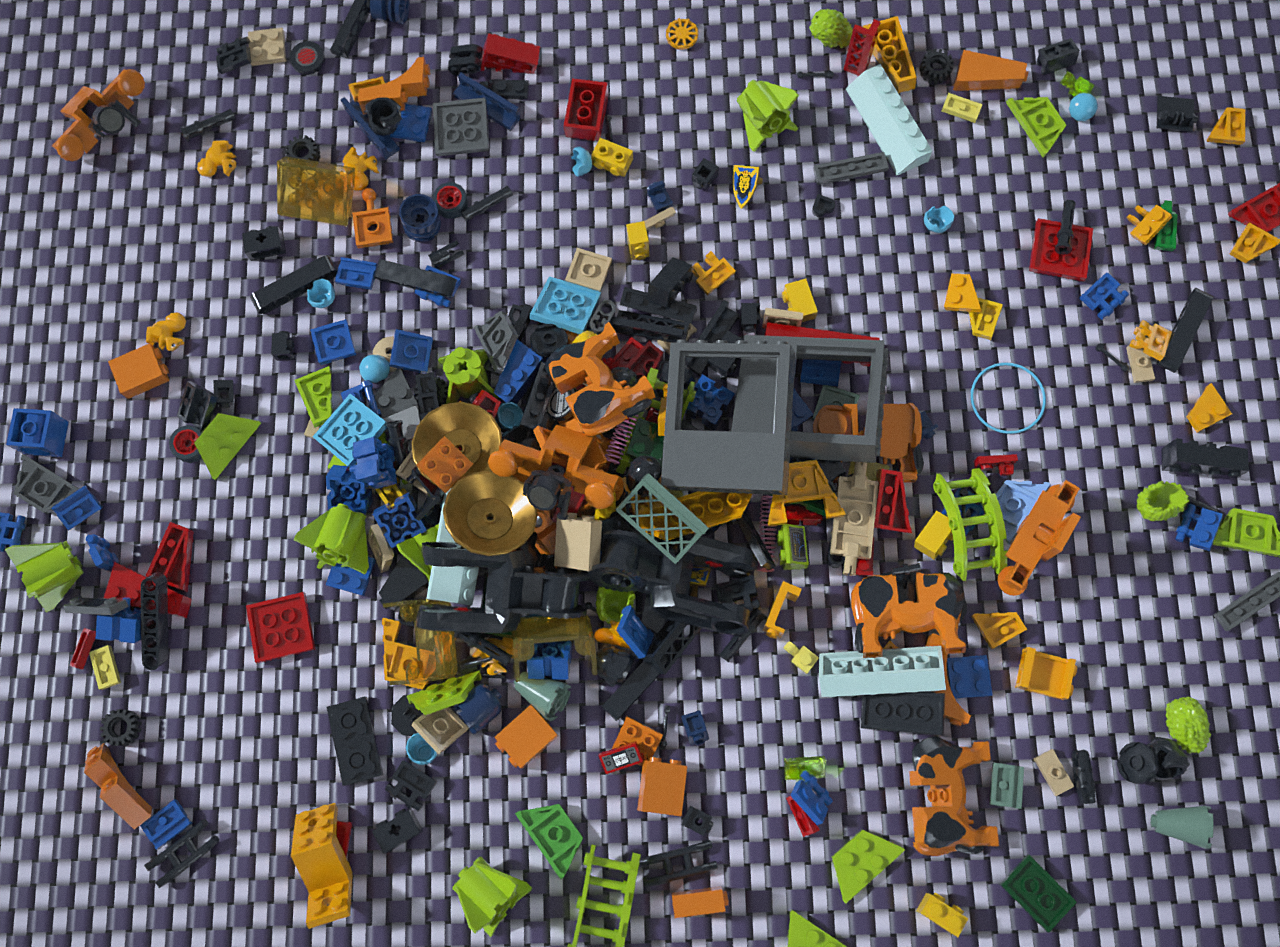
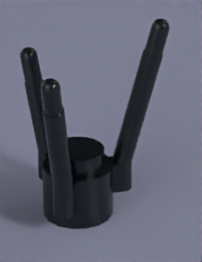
M468 656L467 659H461L462 674L467 675L480 670V663L491 661L493 658L478 659L481 657L474 658L473 656ZM481 673L484 678H505V675L501 674L488 675L487 673Z

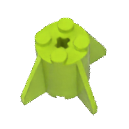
M752 80L748 83L747 88L742 94L737 97L736 101L743 111L749 147L753 152L758 149L766 138L773 137L771 134L775 132L779 134L785 128L793 131L798 130V127L791 121L789 117L791 112L788 110L799 97L795 90L765 81Z
M458 347L449 355L438 359V362L443 365V370L449 381L446 404L456 403L460 397L469 398L476 392H481V390L488 392L499 401L501 400L488 385V376L484 369V364L489 358L484 349L470 350Z
M340 503L337 507H332L298 531L293 539L311 548L312 553L314 551L317 553L315 557L320 560L317 565L318 569H321L325 564L336 566L338 563L342 564L341 567L348 566L360 573L366 574L369 568L365 528L366 516L363 513L350 510L345 504Z
M439 524L422 534L420 533L396 545L399 552L422 571L429 581L432 566L425 564L421 552L422 543L436 542Z
M67 540L60 543L12 545L5 549L16 566L17 572H23L21 580L26 586L28 597L34 596L37 598L46 613L56 607L76 580L84 573L80 560L72 554V548Z
M482 857L477 858L470 868L464 867L458 874L460 877L459 881L452 887L458 894L469 928L475 934L483 928L490 937L494 934L499 922L507 916L505 912L509 907L513 909L517 901L532 890V887L527 882L492 868Z

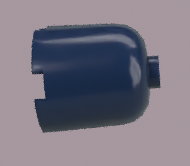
M478 684L468 693V697L464 702L453 705L461 720L467 724L470 729L469 731L475 735L500 714L502 706L499 699L502 696L496 688L491 689L488 685Z

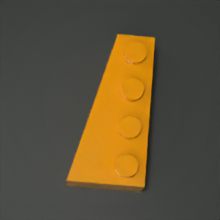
M896 16L880 21L873 55L883 67L898 93L915 89L917 77L899 18ZM871 24L864 25L863 27L869 29Z

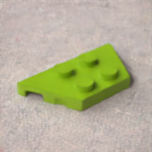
M1027 97L1023 100L1009 98L1006 104L1042 158L1045 157L1065 129V122L1048 97Z
M218 413L194 442L214 480L217 479L259 427L260 421Z
M1233 508L1221 522L1213 545L1280 557V531L1277 529V523L1273 515Z
M478 670L458 678L453 677L444 683L432 684L424 690L407 695V699L410 704L415 705L416 709L421 710L424 715L464 702L468 697V693L475 686L474 682L481 680L482 675Z
M861 830L831 857L843 902L846 904L902 854L905 849L867 831Z
M791 909L787 947H847Z

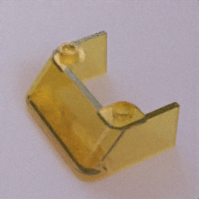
M421 599L383 604V608L400 606L401 617L405 621H414L418 660L407 665L405 671L406 679L389 681L390 685L452 678L456 675L457 657L455 638L453 637L454 631L426 630L416 626V617L420 605L441 604L452 606L451 603Z
M586 615L574 619H559L549 616L521 617L517 630L511 631L515 681L520 682L519 661H526L532 658L534 655V643L574 640L575 649L579 654L588 655L589 672L597 675L595 641L589 616Z

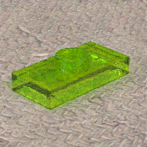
M825 756L784 758L785 780L803 779L800 775L805 770L816 778H826Z

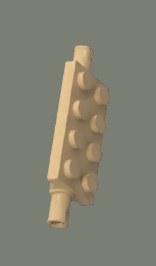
M855 462V470L852 477L839 476L837 501L841 508L844 509L846 515L834 518L830 554L845 557L843 575L856 576L857 559H871L879 482L867 479V462Z

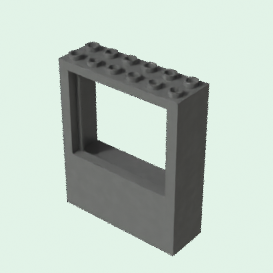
M762 335L744 336V341H747L748 344H755L756 341H766L768 344H776V341L788 342L795 351V370L797 359L871 362L864 436L791 432L790 458L876 463V456H880L881 452L880 441L882 438V421L884 416L886 370L888 369V348H884V340ZM741 358L731 432H773L777 358Z
M677 340V343L670 344L661 485L663 487L677 491L788 495L795 351L791 344H788L786 341H776V344L756 341L755 344H748L747 341L742 340L736 341V343H728V341L717 340L716 343H708L706 340H697L696 343H689L687 340ZM685 358H777L773 432L681 430Z

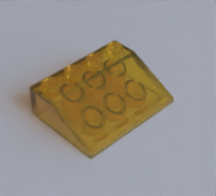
M286 156L278 160L277 215L347 226L355 186V167Z

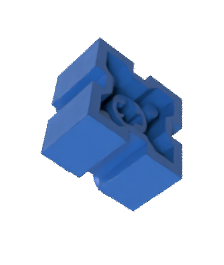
M702 374L694 386V391H696L693 402H689L685 414L693 419H696L697 416L701 417L702 424L715 431L722 420L723 411L727 412L734 401L735 393L723 386L720 389L716 388L715 381Z
M375 437L353 442L352 456L357 461V464L350 466L349 470L352 474L354 473L356 480L364 484L367 483L375 489L397 484L396 469L393 468L395 459L392 446L386 443L382 444V441Z
M333 465L326 475L327 490H331L327 496L328 509L337 507L341 503L347 505L354 512L366 514L373 502L372 489L368 488L369 484L356 480L354 473L352 474L348 470V466Z
M410 492L396 498L393 506L387 503L373 512L379 527L385 526L387 529L384 536L391 549L398 543L405 541L408 534L414 537L427 531L428 524L424 517L420 521L416 519L418 515L415 512L417 504Z
M124 597L122 599H126L127 608L113 615H97L96 639L119 640V642L127 643L140 641L141 608L135 607L134 610H131V598Z
M531 635L530 650L527 657L528 679H544L547 676V678L553 680H569L572 656L571 635H555V638H547V635Z

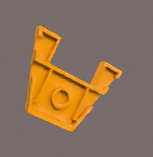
M817 460L789 463L788 495H772L768 526L787 523L785 503L823 499L826 519L844 517L846 515L844 509L841 508L837 501L836 494L832 492Z
M382 618L384 680L424 690L457 639L453 637L454 635L439 632L434 651L397 643L396 640L401 622Z

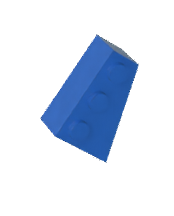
M517 339L505 368L500 374L494 393L506 403L512 402L517 404L529 386L535 381L541 362L546 363V361Z

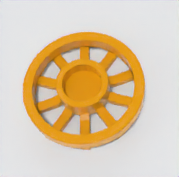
M678 18L670 22L666 29L667 42L672 47L680 50L692 47L698 40L697 25L689 19ZM689 35H695L694 40ZM674 38H676V42H675V43H673V42L671 41V40L674 39Z

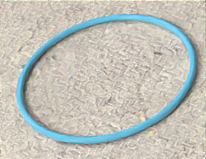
M998 363L987 367L976 377L971 388V404L976 416L984 425L1000 433L1016 434L1030 429L1040 420L1045 410L1046 396L1042 383L1033 372L1018 364ZM1004 365L1015 366L1028 372L1039 384L1043 396L1042 410L1038 418L1028 427L1017 431L1000 430L985 422L977 412L973 399L974 388L978 379L991 368Z

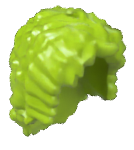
M831 9L817 11L809 27L812 36L815 39H819L825 47L831 48L839 45L843 48L849 46L853 29L843 13Z
M1160 481L1149 485L1148 488H1144L1143 492L1141 491L1137 495L1136 507L1144 519L1163 521L1176 517L1178 513L1183 512L1186 503L1189 502V496L1180 484Z
M598 587L595 604L597 614L603 622L606 621L608 624H610L611 620L620 622L623 616L622 610L628 605L634 608L635 594L632 591L619 592Z
M1182 697L1169 702L1165 715L1169 734L1172 738L1177 739L1176 743L1181 746L1182 750H1186L1188 754L1204 751L1207 743H1209L1211 733H1209L1210 723L1207 719V713L1202 705L1192 697Z

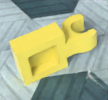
M789 641L783 647V649L794 656L790 662L805 674L810 671L819 659L804 645L799 650Z

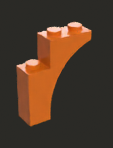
M417 57L413 65L404 74L390 82L374 87L359 88L358 102L362 113L367 114L364 113L366 110L365 105L376 98L387 97L395 101L401 107L400 111L405 110V103L408 102V97L426 96L427 88L430 87L428 78L430 66L426 64L425 58Z
M932 633L928 636L925 647L941 646L946 690L931 691V693H945L944 717L950 719L949 723L961 727L962 724L969 723L971 716L963 710L951 692L946 671L948 654H945V646L941 642V637Z
M104 743L99 747L95 746L87 754L84 773L101 788L100 798L135 830L151 817L152 807L125 779L117 767L110 749Z

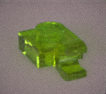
M1068 71L1060 82L1062 85L1070 88L1069 94L1074 97L1080 93H1090L1095 86L1081 76L1076 80L1075 76Z

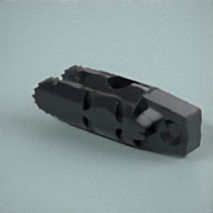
M1085 749L1072 752L1073 772L1080 803L1093 804L1096 803L1095 782L1090 755Z

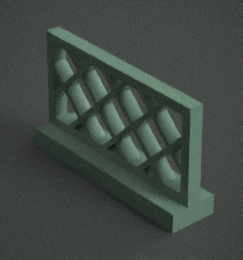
M649 473L641 479L637 486L615 509L674 564L709 529ZM642 486L649 491V500L637 499V491ZM635 495V500L629 501ZM660 501L664 504V513L653 514L652 502ZM649 502L650 514L638 515V503ZM627 503H635L636 515H626L621 509ZM667 515H676L679 518V527H668ZM650 516V528L642 529L639 526L638 517ZM653 516H664L665 527L653 528ZM630 517H636V523ZM679 529L680 541L668 542V530ZM682 529H691L696 535L691 540L683 541ZM665 530V542H656L654 540V531ZM645 531H651V536ZM666 544V550L661 545ZM669 544H680V553L675 558L669 553Z

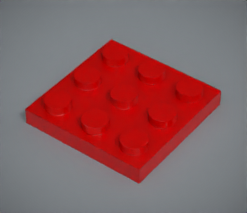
M1038 218L1035 225L1029 271L1085 281L1087 279L1093 228L1072 225L1074 238L1071 240L1072 252L1063 255L1055 252V246L1058 242L1056 236L1061 228V222Z
M305 592L246 605L255 663L258 664L315 650Z

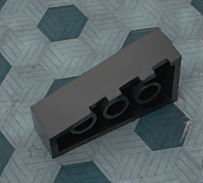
M1176 438L1161 449L1162 471H1169L1170 474L1187 472L1192 476L1209 474L1210 477L1228 475L1229 478H1240L1241 475L1249 472L1248 449L1226 445L1217 448V445L1212 443L1199 445L1198 441L1192 440L1189 443H1183V439Z

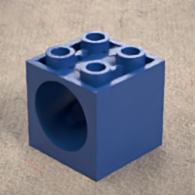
M14 408L6 445L24 455L62 457L69 421L49 410Z

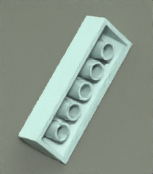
M881 64L864 71L846 88V91L882 152H885L886 159L896 176L928 162L932 149Z
M444 493L436 542H455L445 528L443 507L447 493ZM432 566L426 599L472 606L479 567Z
M941 646L882 649L883 656L879 658H863V653L858 651L820 653L819 682L821 696L836 697L946 690Z

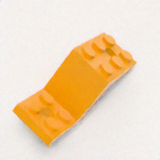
M336 803L303 811L297 814L295 818L291 858L309 892L306 915L308 929L350 916L353 871L336 837L338 813Z

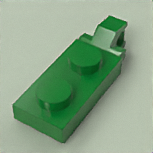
M1165 200L1161 204V208L1169 212L1172 218L1155 235L1154 250L1174 251L1176 249L1177 214L1172 211V201Z

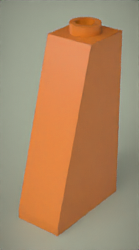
M963 50L953 90L1020 88L1022 82H1026L1029 71H1026L1027 63Z

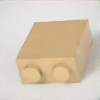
M567 513L569 517L566 520L557 518L554 566L591 571L593 565L600 564L602 520H595L594 516L582 515V518L577 517L576 513Z

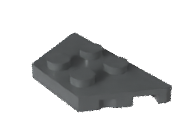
M503 311L486 319V324L474 327L495 372L499 374L503 372L518 338V334L507 313Z
M399 368L394 371L374 396L377 407L381 411L382 419L415 405L419 408L407 380Z
M24 454L21 456L23 463L21 471H18V482L15 485L14 495L45 514L54 511L51 509L53 506L79 490L78 487Z

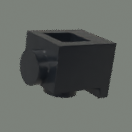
M703 158L692 173L693 185L697 189L701 190L704 188L707 190L714 179L718 177L719 166Z
M741 303V331L747 333L756 332V326L760 324V303Z
M279 331L278 333H272L271 355L277 361L295 360V356L292 353L295 345L294 340L290 337V332Z
M213 380L214 394L218 396L216 405H218V408H230V405H234L233 380ZM225 392L228 396L221 398L220 394Z
M690 805L681 825L704 836L705 832L710 833L714 822L711 821L712 816ZM698 817L703 820L700 826L695 824V819Z

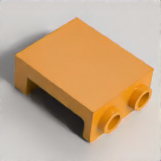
M784 581L782 582L762 630L766 632V636L773 639L783 636L785 629L775 625L784 599L796 602L802 590L801 588Z
M1026 647L1022 649L1015 688L1060 700L1069 699L1074 690L1072 679L1077 673L1076 659H1065L1038 652L1035 648Z

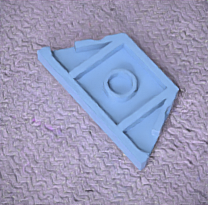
M1006 480L999 489L996 496L1004 519L1007 536L1005 540L1009 545L1014 541L1020 524L1029 515L1043 490L1047 492L1051 487V483L1032 484V481L1017 482Z

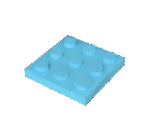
M549 276L530 313V319L544 324H554L558 328L581 334L586 330L601 298V292Z
M349 394L314 434L313 438L350 468V466L357 463L352 456L353 442L371 437L378 439L387 428L385 425L387 422L352 394Z

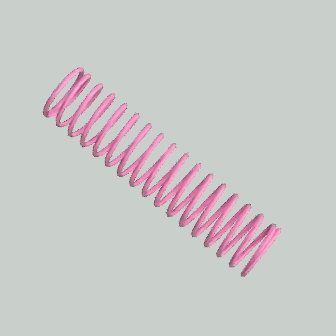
M624 420V422H627V423H630V424H632V425H635V424L632 423V422H629V421H627V420ZM623 423L618 424V425H620V426H625V427H628V428H630V429H634V428L629 427V426H627V425H625V424H623ZM617 425L618 428H615L616 432L613 433V435L616 437H611L614 441H610V444L612 445L608 446V448H610L611 450H606L609 454L604 455L607 457V461L620 465V462L608 456L616 457L619 459L622 458L610 453L609 451L624 455L623 453H620L612 449L611 447L625 451V449L620 448L614 445L613 443L621 444L623 446L627 445L618 442L613 438L629 442L615 434L623 435L630 438V436H627L617 430H622L630 434H632V432L627 431Z
M762 496L760 501L763 503L760 505L762 506L764 503L771 504L772 499L768 498H772V496ZM762 506L760 508L762 511L760 512L761 517H769V515H762L761 513H770V510L764 511L762 508L770 509L771 506ZM761 519V521L759 522V523L761 524V525L759 526V528H760L761 530H767V531H776V530H777V529H774V528H761V526H768V524H762L761 522H762V521L768 522L769 519H765V520H764V519ZM760 532L761 534H759V535H763V534H764V535H771V536L776 535V533H762V532ZM761 537V539L776 540L774 537ZM763 542L764 544H776V542ZM766 546L767 549L776 548L774 546ZM757 566V570H758V571H763V572H773V571H775L773 568H772L771 570H767V569L764 568V567H760V568H759V566Z

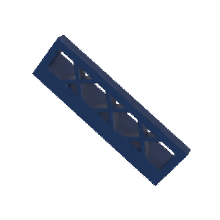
M460 73L458 75L460 85L453 92L454 97L458 100L486 98L488 118L507 130L512 131L521 119L519 108L463 73Z
M345 97L340 99L345 111L385 160L400 151L399 146L390 135L382 136L372 131L369 127V115L362 113L358 101L354 102L353 100L349 103Z

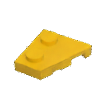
M978 298L982 311L968 312L972 335L991 340L1003 304Z

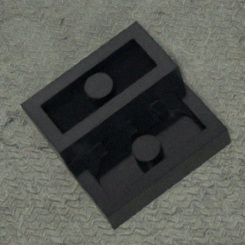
M187 381L177 416L185 423H192L200 431H204L210 424L218 396L193 382Z

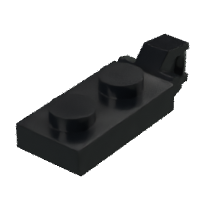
M491 79L489 81H480L481 85L504 99H528L529 80Z

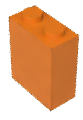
M149 343L108 361L120 394L130 399L170 381L167 375L169 370L162 363L161 358H163V355L159 348H155Z
M530 705L494 738L497 740L495 745L502 753L506 751L509 754L508 760L515 768L519 766L523 769L559 735L542 715Z
M650 757L649 761L644 760L637 811L682 816L687 766L681 765V761L669 760V763H662V758Z
M721 886L672 893L675 918L726 912L725 906H729L727 892L723 891Z

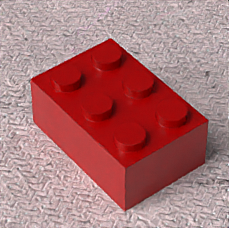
M572 78L563 126L565 137L599 141L608 100L607 82Z

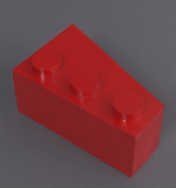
M488 33L483 47L481 70L485 71V68H496V71L501 72L502 69H512L513 73L534 74L538 66L540 46Z
M877 469L875 481L879 483L874 528L912 533L902 472Z
M170 522L146 573V577L155 572L163 573L167 578V585L188 592L194 532L186 527Z

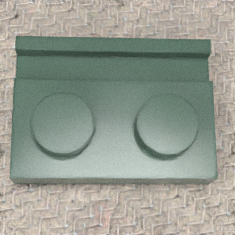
M992 763L989 805L1021 809L1024 767Z

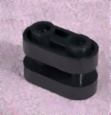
M476 44L451 47L448 71L455 76H458L460 73L475 74L481 70L482 62L480 59L483 56V48Z

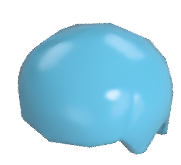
M1090 93L1076 95L1069 105L1070 115L1077 121H1086L1092 118L1098 109L1096 97Z
M575 147L571 158L576 160V165L572 169L574 174L579 177L591 170L592 157L585 148Z
M933 206L925 213L923 221L929 231L943 233L951 227L955 216L953 211L947 206H942L939 209Z
M326 279L315 280L313 288L307 290L308 302L316 308L328 307L335 299V290L332 284Z
M369 355L363 358L359 366L362 378L365 381L371 380L372 383H378L386 379L390 372L388 360L381 355Z
M512 402L503 403L499 406L495 419L501 429L509 431L514 426L520 425L523 412L517 404Z
M419 733L413 734L408 739L406 751L408 757L414 763L427 765L437 757V752Z

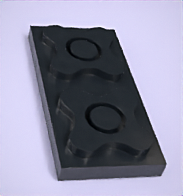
M903 692L862 695L860 728L944 736L945 693Z
M364 696L328 706L327 712L342 785L347 786L383 776L367 697Z

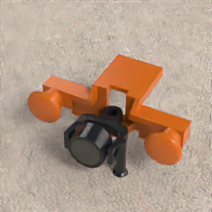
M123 69L102 93L83 86L60 110L63 115L75 121L52 145L59 156L66 161H77L84 152L88 153L99 140L94 137L95 134L104 138L106 135L103 132L109 134L120 132L125 125L124 116L134 125V128L137 127L142 120H138L128 110L134 104L128 96H138L143 92L145 87L143 76L136 70ZM88 100L98 107L92 114L91 119L81 110Z
M559 425L554 427L541 451L504 439L499 446V451L490 454L488 459L491 471L500 477L512 476L518 466V473L529 476L524 482L522 495L527 496L529 503L533 507L544 511L551 510L558 501L557 507L560 508V511L556 516L561 520H566L569 517L567 512L572 492L571 484L575 485V492L585 495L586 501L592 507L606 509L614 502V492L619 478L618 476L581 465L582 460L592 445L594 437L586 436L584 433ZM555 451L569 456L566 473H564L565 470L562 466L552 465Z

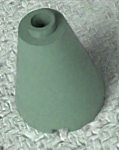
M528 672L519 673L514 679L515 689L550 721L557 718L555 714L557 711L562 712L569 700L571 692L568 691V688H571V686L567 683L546 677L544 679H528Z
M1210 806L1157 810L1155 815L1151 814L1150 823L1151 827L1155 828V832L1204 849H1210L1212 846L1211 843H1208V837L1213 838V813H1208L1211 810Z

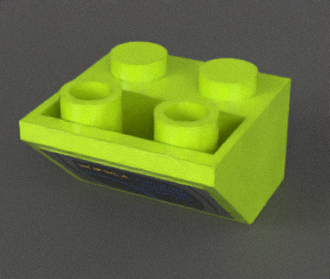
M783 524L777 534V545L781 546L779 565H783V570L806 569L809 564L805 527Z

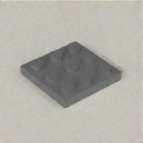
M486 98L433 103L435 154L437 156L489 151Z

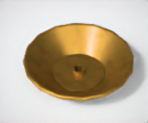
M456 402L443 404L430 411L417 425L411 445L415 464L444 436L457 448L462 447L461 452L473 463L472 467L460 478L462 479L474 472L491 470L488 465V459L490 454L499 451V446L502 443V434L494 417L483 408L474 404ZM421 473V475H423V476L426 477L428 480H430L432 483H434L427 475H424L423 473Z
M491 470L474 472L458 480L447 493L443 507L445 528L453 540L469 552L485 556L508 554L524 545L534 532L538 512L537 508L529 503L527 496L522 495L523 482L514 476L500 477ZM487 517H492L493 520L490 521V520H487L486 518H487Z

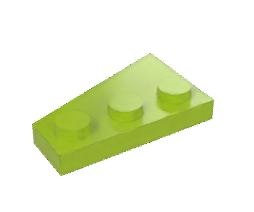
M330 366L294 380L315 428L323 425L333 414Z

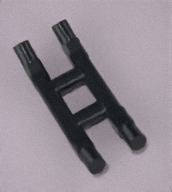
M202 819L166 850L144 864L146 870L150 871L169 858L175 867L155 881L158 888L179 876L180 873L212 850L220 841L219 837L214 835L198 848L192 840L208 825L206 819ZM186 845L192 855L181 862L175 852Z
M708 840L640 858L641 866L663 862L666 874L645 879V886H657L718 869L716 861L694 867L691 854L711 849L712 842ZM683 856L686 869L674 872L671 859Z

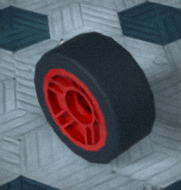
M446 182L435 189L433 200L437 205L440 216L446 219H455L461 216V211L468 208V198L461 185L455 182Z
M191 425L181 426L176 429L169 440V448L172 454L187 463L201 460L202 457L194 442L202 434V431Z

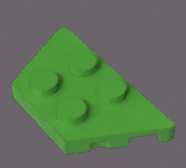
M560 804L516 812L515 815L558 877L563 879L583 840V836Z

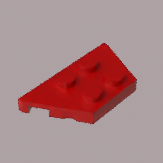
M1280 183L1231 210L1228 215L1244 225L1250 222L1266 232L1279 227Z

